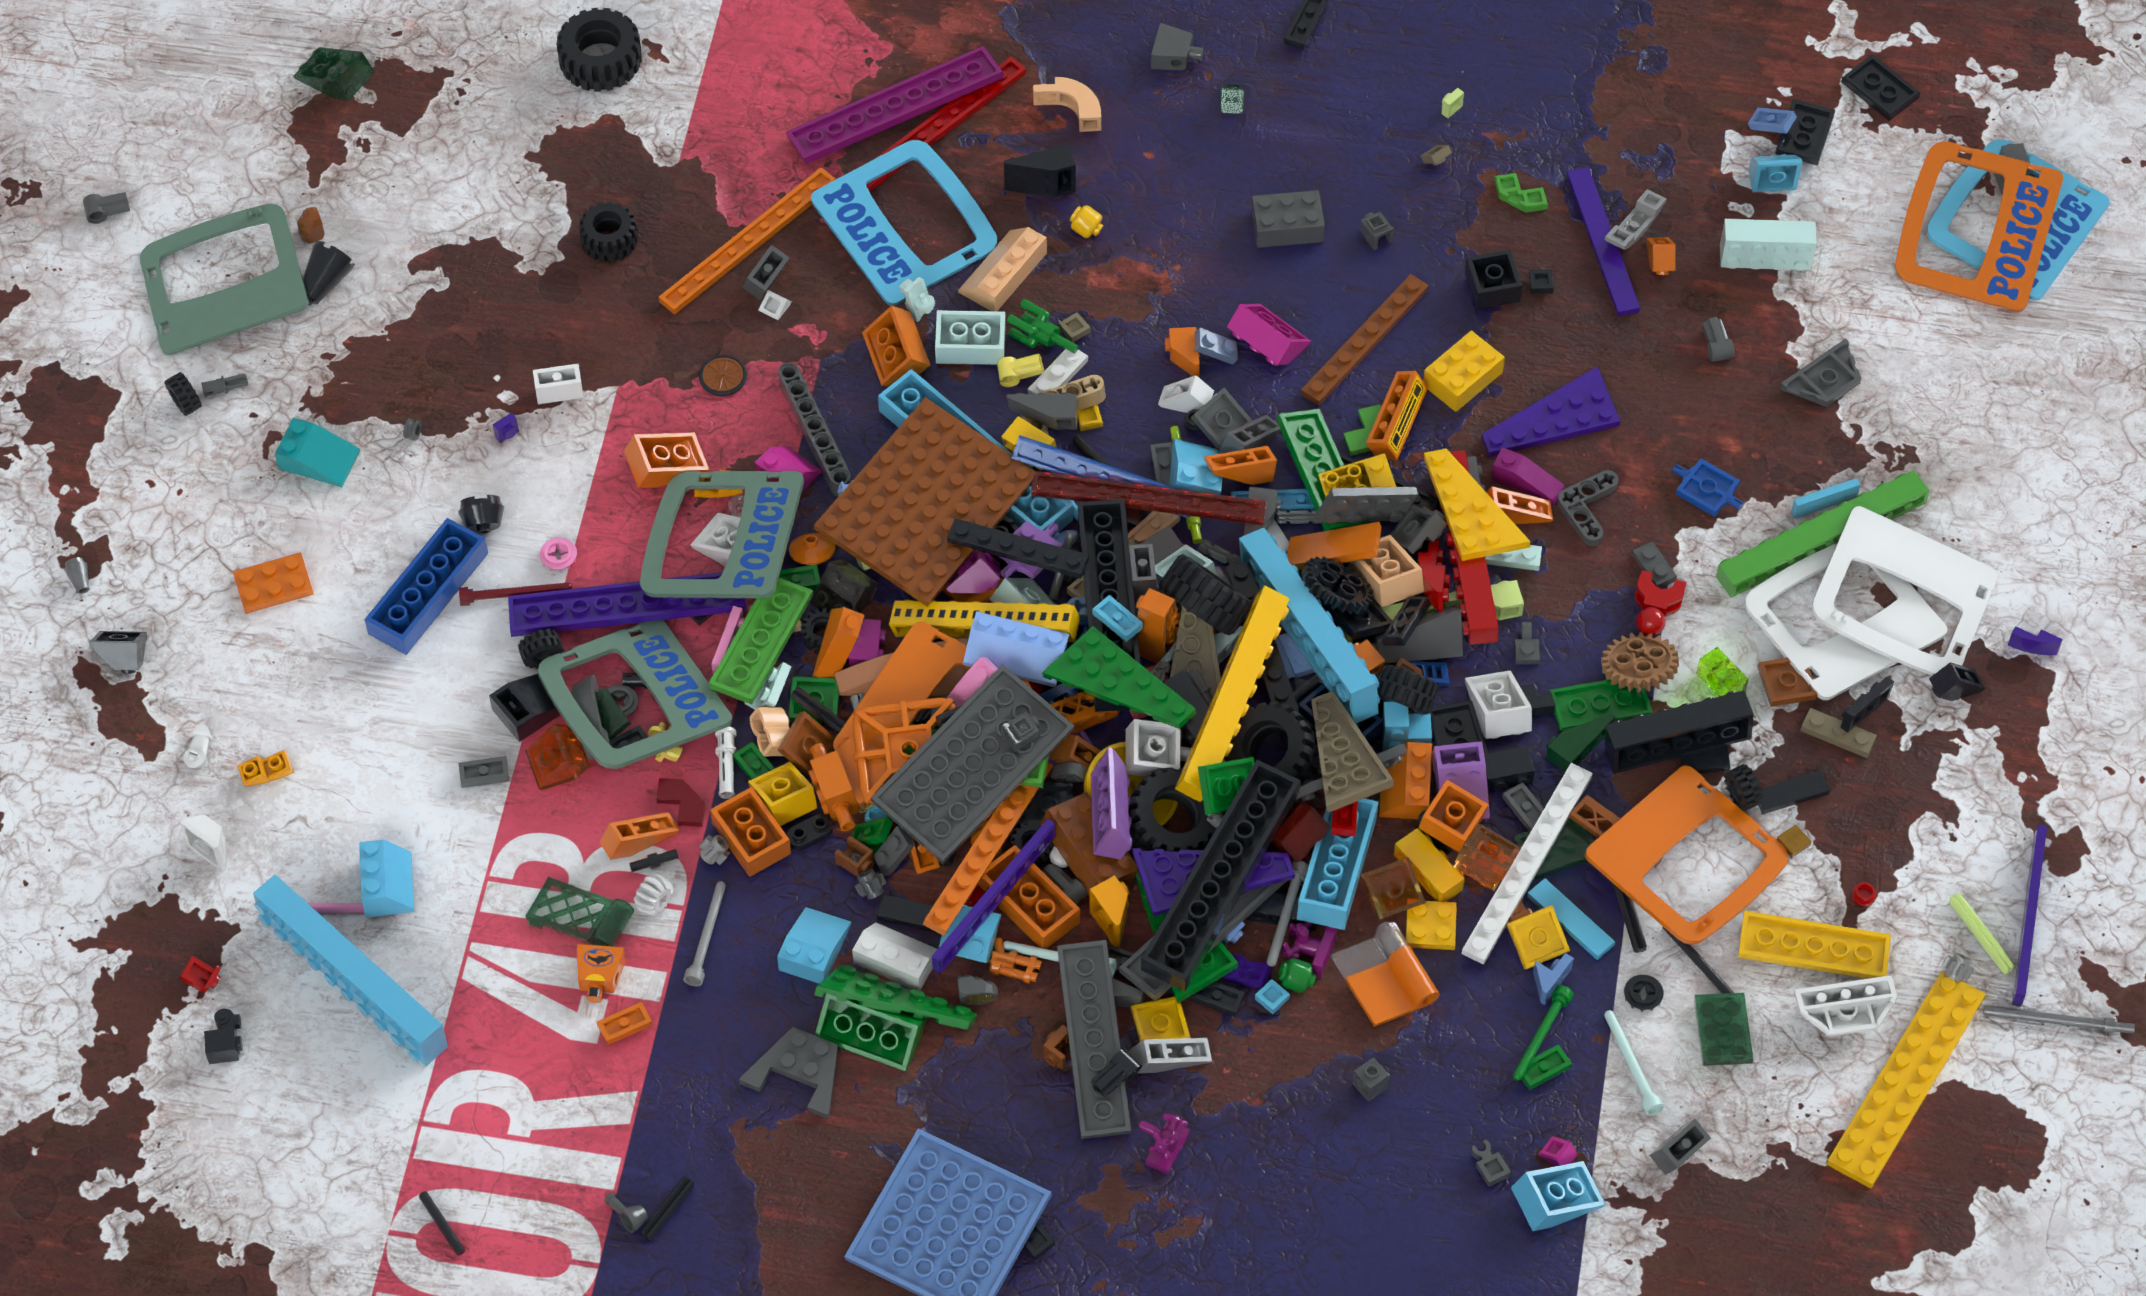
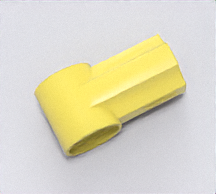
M1040 354L1020 359L1004 357L997 362L1000 384L1004 387L1016 386L1019 384L1020 379L1044 373Z

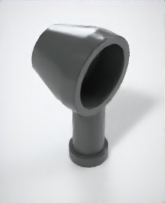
M614 1193L607 1195L604 1200L607 1205H610L619 1214L621 1223L630 1233L637 1231L648 1218L645 1209L641 1205L625 1207Z

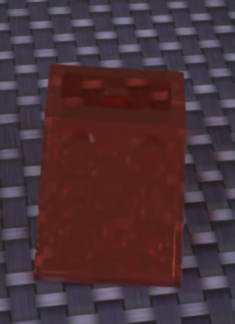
M1302 802L1283 821L1269 848L1278 853H1288L1290 859L1299 862L1308 855L1313 845L1325 836L1326 831L1331 826L1313 807Z

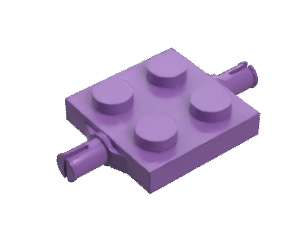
M1026 521L1013 533L1051 545L1063 546L1051 537L1059 530L1057 524L1054 525V522L1045 530H1041ZM1000 557L1008 564L1000 571L1001 576H1005V579H1008L1014 571L1022 572L1033 579L1043 570V568Z

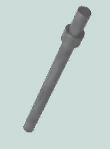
M1984 1005L1983 1015L2100 1029L2104 1033L2113 1034L2116 1031L2134 1034L2135 1024L2116 1022L2112 1018L2100 1020Z

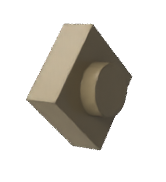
M1436 145L1420 157L1424 164L1438 165L1446 160L1445 157L1452 152L1448 145Z
M1078 312L1059 322L1060 330L1071 342H1075L1090 333V326Z

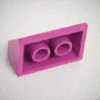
M1240 304L1227 325V328L1233 331L1232 335L1242 341L1245 340L1250 344L1249 347L1253 351L1264 354L1267 357L1266 360L1275 366L1289 364L1311 342L1261 304Z

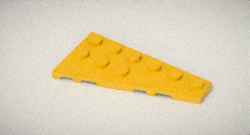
M1447 448L1424 453L1425 464L1462 561L1530 548V540Z

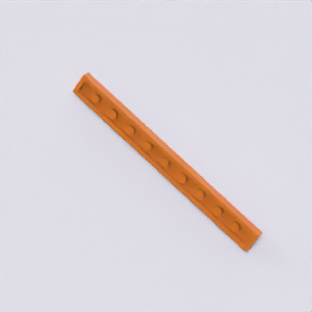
M819 168L661 294L659 302L674 315L809 208L812 205L811 195L815 190L836 179L823 168Z
M1049 762L1047 764L1044 781L1053 767V765ZM1019 785L995 810L926 916L923 925L943 936L946 935L1039 790L1038 787Z

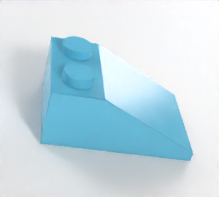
M1174 439L1169 486L1196 495L1194 503L1213 507L1221 493L1222 477L1213 475L1204 461V457L1218 454V449Z
M805 907L787 934L777 956L779 971L820 984L829 976L852 924L851 921Z
M1583 1161L1526 1172L1511 1187L1532 1231L1552 1228L1605 1206Z

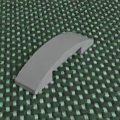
M1647 189L1637 200L1636 206L1619 226L1615 225L1605 236L1604 240L1623 250L1630 248L1653 223L1666 203V198Z

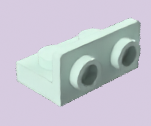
M783 662L777 668L773 667L753 704L744 702L745 705L754 710L757 707L776 706L791 666Z

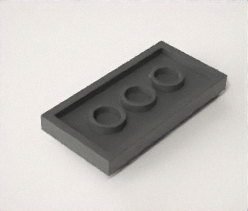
M1416 487L1331 488L1315 516L1318 523L1327 522L1330 524L1336 522H1398L1405 516L1419 494Z

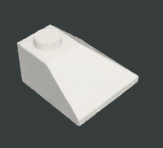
M204 814L182 819L180 825L187 846L224 872L226 870V847L222 824L215 818L210 819Z

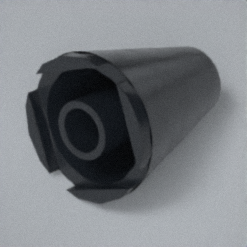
M316 241L313 245L303 275L309 306L312 304L317 305L355 266L354 263L350 264L352 259L332 245L330 248L324 247L325 242Z

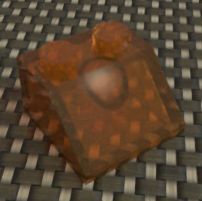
M554 723L525 750L539 790L576 780L590 767L582 743L569 726Z
M1479 823L1463 845L1453 867L1458 869L1460 873L1477 880L1482 886L1495 891L1521 847Z
M1409 857L1365 872L1360 876L1367 899L1379 920L1426 903Z

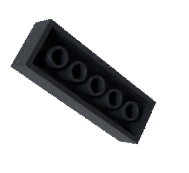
M1745 690L1739 692L1732 691L1715 698L1709 697L1692 704L1685 703L1672 709H1661L1656 713L1648 715H1638L1633 719L1625 721H1614L1606 725L1605 752L1613 774L1679 758L1682 755L1752 739L1754 713Z

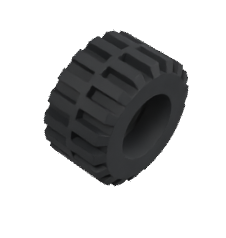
M607 201V204L600 202L597 203L598 206L596 207L592 205L589 207V211L583 213V218H580L579 221L581 242L585 253L588 256L591 255L592 259H600V262L604 263L606 260H610V263L615 262L616 259H619V261L623 260L625 255L629 256L631 250L635 249L638 239L633 213L629 212V208L626 206L621 207V204L617 202L616 204H612L610 201ZM605 230H616L612 234H601Z
M1383 665L1378 678L1379 687L1377 688V693L1380 699L1408 707V711L1426 715L1430 713L1439 690V686L1434 681L1393 665Z

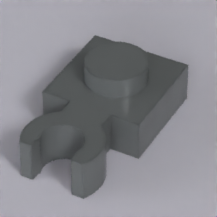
M1485 1139L1482 1144L1485 1150L1478 1151L1476 1146L1473 1145L1471 1153L1475 1159L1480 1160L1476 1163V1168L1488 1187L1510 1177L1511 1171L1499 1152L1491 1154V1145Z

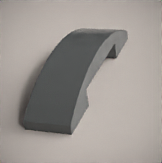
M591 674L574 683L571 694L591 724L609 743L608 733L601 725L596 696L599 695L596 676ZM583 746L588 759L593 760L592 755Z

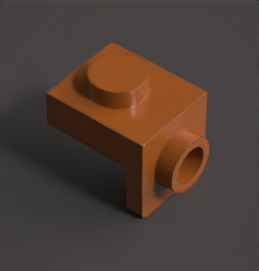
M1063 1024L1057 1031L1053 1030L1048 1035L1046 1043L1043 1045V1056L1046 1062L1053 1067L1057 1066L1061 1070L1066 1066V1057L1061 1051L1069 1043L1068 1030Z

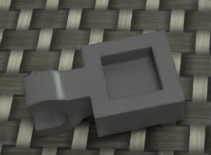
M1522 622L1521 639H1515L1514 643L1515 664H1539V639H1532V623Z

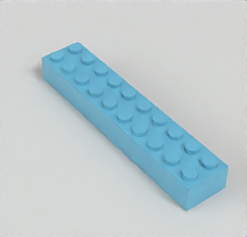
M912 369L878 395L879 412L898 428L926 397L1013 455ZM1037 476V479L1005 517L1011 518L1018 527L1028 521L1041 530H1045L1054 522V525L1057 524L1059 527L1058 532H1060L1073 521V505L1042 478Z
M1265 528L1240 537L1241 563L1249 561L1255 581L1259 584L1258 590L1260 591L1265 585L1290 598L1287 604L1289 612L1284 621H1280V624L1328 691H1334L1355 724L1379 714L1378 703H1380V698L1377 693V688L1379 687L1377 677L1374 674H1370L1364 659H1359L1356 655L1353 644L1346 641L1342 629L1335 626L1331 614L1328 611L1325 612L1322 608L1320 599H1316V596L1309 592L1310 588L1304 586L1305 582L1301 580L1298 569L1295 565L1289 563L1287 554L1284 550L1279 549L1275 537L1269 535Z
M274 874L253 892L256 902L254 906L259 912V920L266 927L270 925L281 941L287 940L291 944L292 950L298 956L303 955L307 958L310 967L315 971L320 970L331 986H338L341 989V994L348 1001L353 1000L358 1004L359 1011L366 1017L370 1015L374 1019L375 1025L384 1032L386 1030L389 1032L394 1043L399 1047L403 1045L415 1062L420 1060L427 1066L448 1048L443 1024L278 876Z

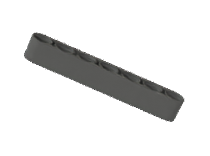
M784 363L778 370L780 388L831 492L836 497H839L837 491L840 483L838 482L843 480L844 484H850V472L799 368L794 363Z

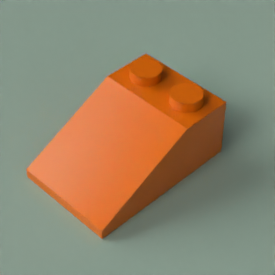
M695 432L634 434L624 450L638 488H658L668 485L669 481L681 472L709 471Z

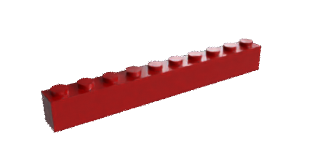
M1465 450L1450 452L1469 473ZM1447 523L1445 528H1448L1449 532H1446L1447 546L1452 548V550H1449L1450 563L1455 564V567L1452 568L1453 581H1458L1456 597L1461 599L1462 603H1459V608L1461 610V617L1465 619L1462 622L1463 635H1468L1469 645L1498 642V622L1486 558L1480 557L1462 561Z

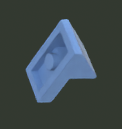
M1565 953L1560 960L1556 959L1550 969L1535 961L1533 974L1542 1004H1546L1555 987L1560 985L1572 970L1574 958Z

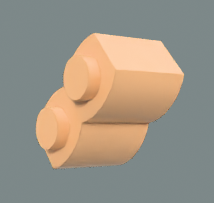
M757 707L750 716V725L753 733L757 736L760 752L763 756H784L778 751V748L790 730L788 716L781 707Z

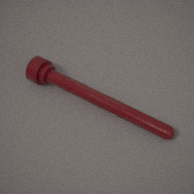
M566 582L473 591V589H468V587L459 588L460 606H470V603H474V600L572 589L573 586L571 583Z

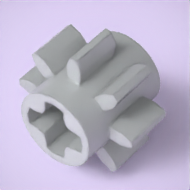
M709 834L699 845L702 849L700 856L708 864L717 862L721 865L730 854L727 850L729 843L720 835H716L713 838Z
M1957 952L1954 953L1953 957L1950 955L1946 956L1941 966L1946 969L1944 975L1958 983L1963 978L1968 980L1974 970L1973 967L1969 966L1972 960Z

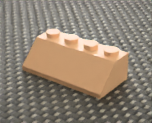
M1029 227L1010 230L961 286L958 293L990 311H998L1047 254V237Z

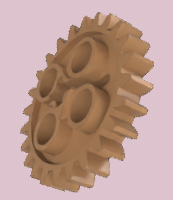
M1642 632L1639 633L1638 637H1635L1633 633H1630V638L1622 635L1621 641L1614 639L1613 645H1607V651H1603V657H1601L1602 673L1606 675V680L1611 679L1612 685L1619 683V689L1627 686L1629 692L1633 688H1637L1638 692H1641L1642 688H1646L1649 692L1651 686L1659 689V683L1667 685L1668 679L1673 680L1674 674L1678 673V650H1675L1674 644L1669 645L1668 639L1661 641L1660 635L1656 638H1652V634H1648L1645 637Z

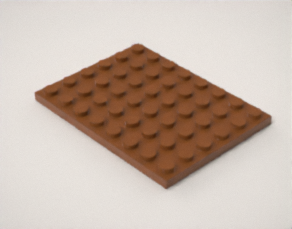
M925 397L814 524V530L928 607L975 551L974 549L947 542V536L954 519L994 529L1037 479L1038 473L1021 461L1012 459L1011 454Z

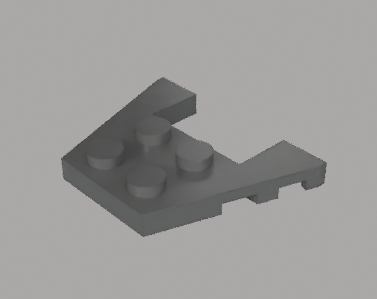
M792 1027L739 1079L740 1085L761 1092L771 1071L816 1088L807 1106V1110L829 1119L838 1044Z

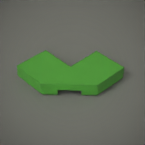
M1516 173L1494 176L1499 199L1525 213L1548 209L1543 187L1521 190Z
M1380 404L1358 409V416L1363 429L1343 433V439L1350 456L1371 451L1366 441L1381 409Z

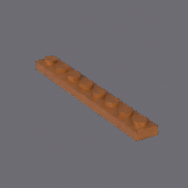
M1410 274L1301 389V395L1317 406H1320L1425 295L1429 285Z

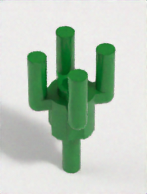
M1026 299L1021 301L1020 307L1038 317L1036 318L1024 312L1021 319L1012 314L1007 318L1008 323L1029 334L1028 336L1012 327L1008 335L1031 348H1035L1038 342L1047 347L1053 346L1056 343L1074 354L1078 351V345L1060 336V328L1047 321L1049 312Z

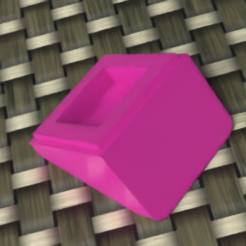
M1552 1136L1538 1155L1555 1167L1571 1164L1577 1156V1152L1571 1142Z

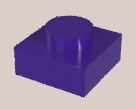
M512 413L493 424L494 435L499 443L514 437L519 432L517 418Z

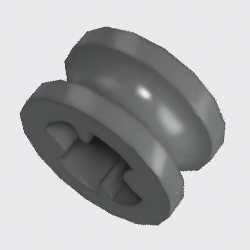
M408 418L403 429V437L407 439L411 437L412 440L416 441L421 433L422 422L419 420L414 422L412 418Z

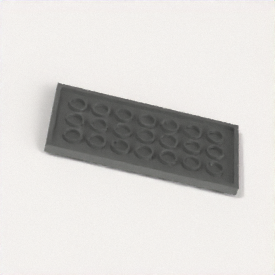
M1002 665L871 797V802L943 864L1074 730V725L1006 666ZM1027 712L1030 717L1034 715L1040 723L1039 738L1014 752L1009 736L1004 737L1001 734L1002 724L1008 723L1022 713ZM1024 723L1017 727L1020 733L1028 730V727Z

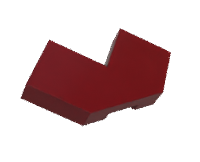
M659 778L657 803L680 804L678 826L702 827L705 810L704 801L683 779Z

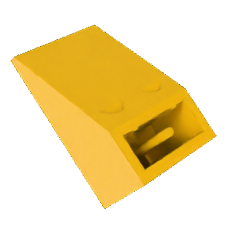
M1385 453L1318 474L1325 497L1331 488L1396 487Z

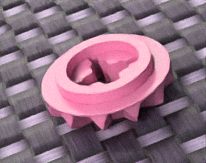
M550 539L540 549L542 564L547 566L550 571L558 569L561 572L566 567L570 569L571 564L576 562L577 549L568 539ZM557 549L561 552L560 560L556 559Z

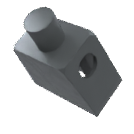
M1160 23L1151 53V69L1184 71L1187 69L1189 59L1202 61L1204 48L1193 46L1192 33Z

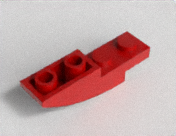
M1435 540L1434 542L1429 541L1428 553H1418V563L1423 575V594L1425 597H1429L1431 605L1436 610L1444 611V602H1449L1450 575H1446L1445 565H1442L1444 562V549H1439V540Z

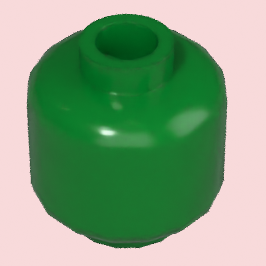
M1290 958L1287 962H1282L1277 978L1281 981L1283 988L1303 993L1308 987L1312 988L1316 974L1312 973L1313 968L1309 962Z

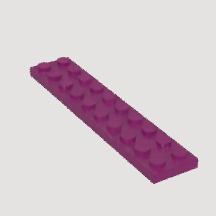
M982 46L786 131L787 138L803 162L808 164L1004 78L1003 72L986 48Z

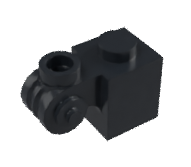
M225 1008L219 1009L214 1015L217 1030L204 1031L205 1054L209 1064L239 1061V1051H243L242 1038L237 1036V1029L242 1028L240 1014H233L231 1010Z

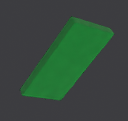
M1611 679L1548 691V694H1552L1556 705L1554 716L1559 733L1609 714L1615 716V721H1625L1633 719L1638 715L1653 713L1645 688H1642L1641 692H1638L1637 688H1633L1629 692L1627 686L1619 689V683L1612 685Z

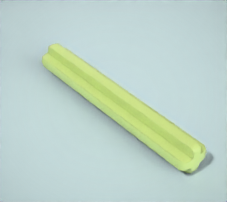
M1959 893L1953 895L1949 903L2003 974L2012 972L2015 964L1963 896Z

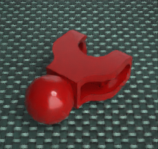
M1642 570L1635 593V600L1642 609L1636 617V626L1640 632L1646 636L1648 634L1656 636L1662 632L1666 626L1665 617L1676 613L1681 608L1686 581L1676 579L1672 587L1660 589L1652 582L1653 573Z

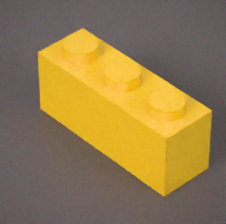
M1417 828L1395 843L1394 856L1435 901L1447 902L1463 891L1465 878L1462 871L1457 867H1453L1446 854L1441 850L1439 851L1433 845L1431 838L1427 834H1423Z

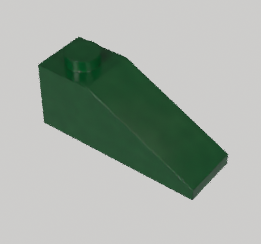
M1609 714L1564 730L1558 737H1552L1546 746L1548 749L1546 759L1564 772L1567 771L1571 763L1578 766L1604 739L1606 725L1614 722L1615 716Z

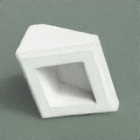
M768 290L758 311L779 320L792 301Z

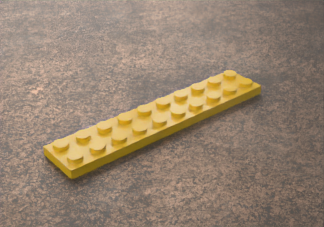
M1941 971L1827 1161L1826 1165L1872 1189L1985 999V993L1963 981L1960 983L1955 982L1954 979L1946 977L1944 971Z

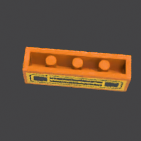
M1397 371L1366 441L1374 456L1385 453L1387 460H1397L1428 389L1416 371Z

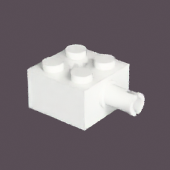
M1134 719L1126 728L1125 765L1127 766V774L1146 777L1147 775L1150 776L1153 771L1160 769L1163 772L1165 768L1173 767L1174 771L1177 772L1180 768V761H1187L1192 748L1180 746V729L1162 722Z

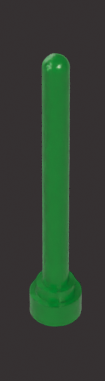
M1557 985L1551 995L1552 1005L1513 1073L1514 1080L1520 1081L1523 1078L1560 1009L1569 1005L1574 994L1568 987L1564 985Z

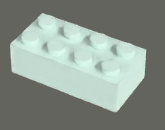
M1725 219L1720 241V267L1731 269L1811 270L1817 244L1815 221Z

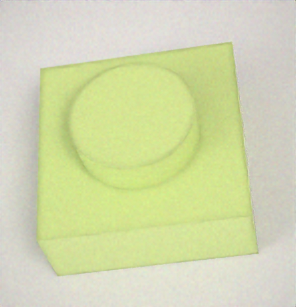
M1457 88L1452 93L1446 94L1442 100L1441 114L1449 118L1463 106L1464 92Z

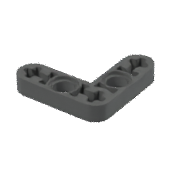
M1610 470L1602 471L1562 490L1558 495L1557 505L1587 546H1598L1603 539V528L1586 505L1616 491L1619 478L1615 472ZM1586 487L1594 490V493L1586 495L1582 492V489ZM1564 498H1567V500H1572V503H1570L1569 501L1564 502ZM1576 514H1583L1587 519L1581 522L1577 521L1574 516Z

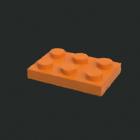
M301 552L233 571L245 614L314 595Z

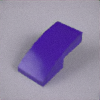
M2015 626L2008 646L2032 654L2057 655L2063 639L2042 629L2038 636Z
M1231 954L1238 962V968L1221 979L1262 989L1267 984L1272 970L1271 966L1267 963L1246 961L1243 955Z

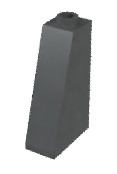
M1450 605L1445 607L1444 611L1437 610L1424 615L1405 646H1383L1381 638L1385 632L1373 635L1374 643H1371L1385 659L1384 664L1397 663L1400 658L1406 661L1463 656L1461 610L1457 605Z

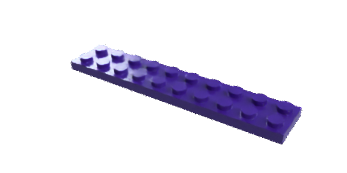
M723 572L664 579H718ZM640 581L508 596L511 637L531 635L532 632L536 633L541 629L543 631L550 629V631L561 632L729 613L732 611L733 606L741 607L743 611H747L746 598L650 597L643 592Z

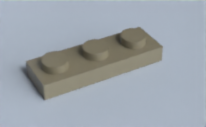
M1809 709L1801 726V732L1868 758L1876 741V734L1856 726L1847 733L1840 728L1842 720L1815 709Z

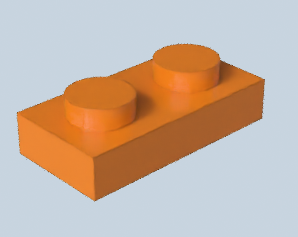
M642 1001L596 1022L607 1046L653 1026L652 1020Z

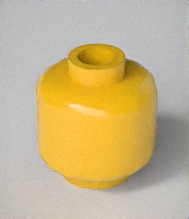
M1088 205L1082 208L1078 206L1069 219L1072 222L1071 229L1084 238H1090L1092 235L1097 236L1104 226L1101 224L1102 215Z

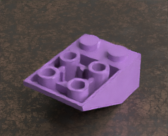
M1482 741L1434 746L1431 759L1437 794L1446 780H1449L1489 804L1486 763ZM1489 805L1482 820L1490 819Z

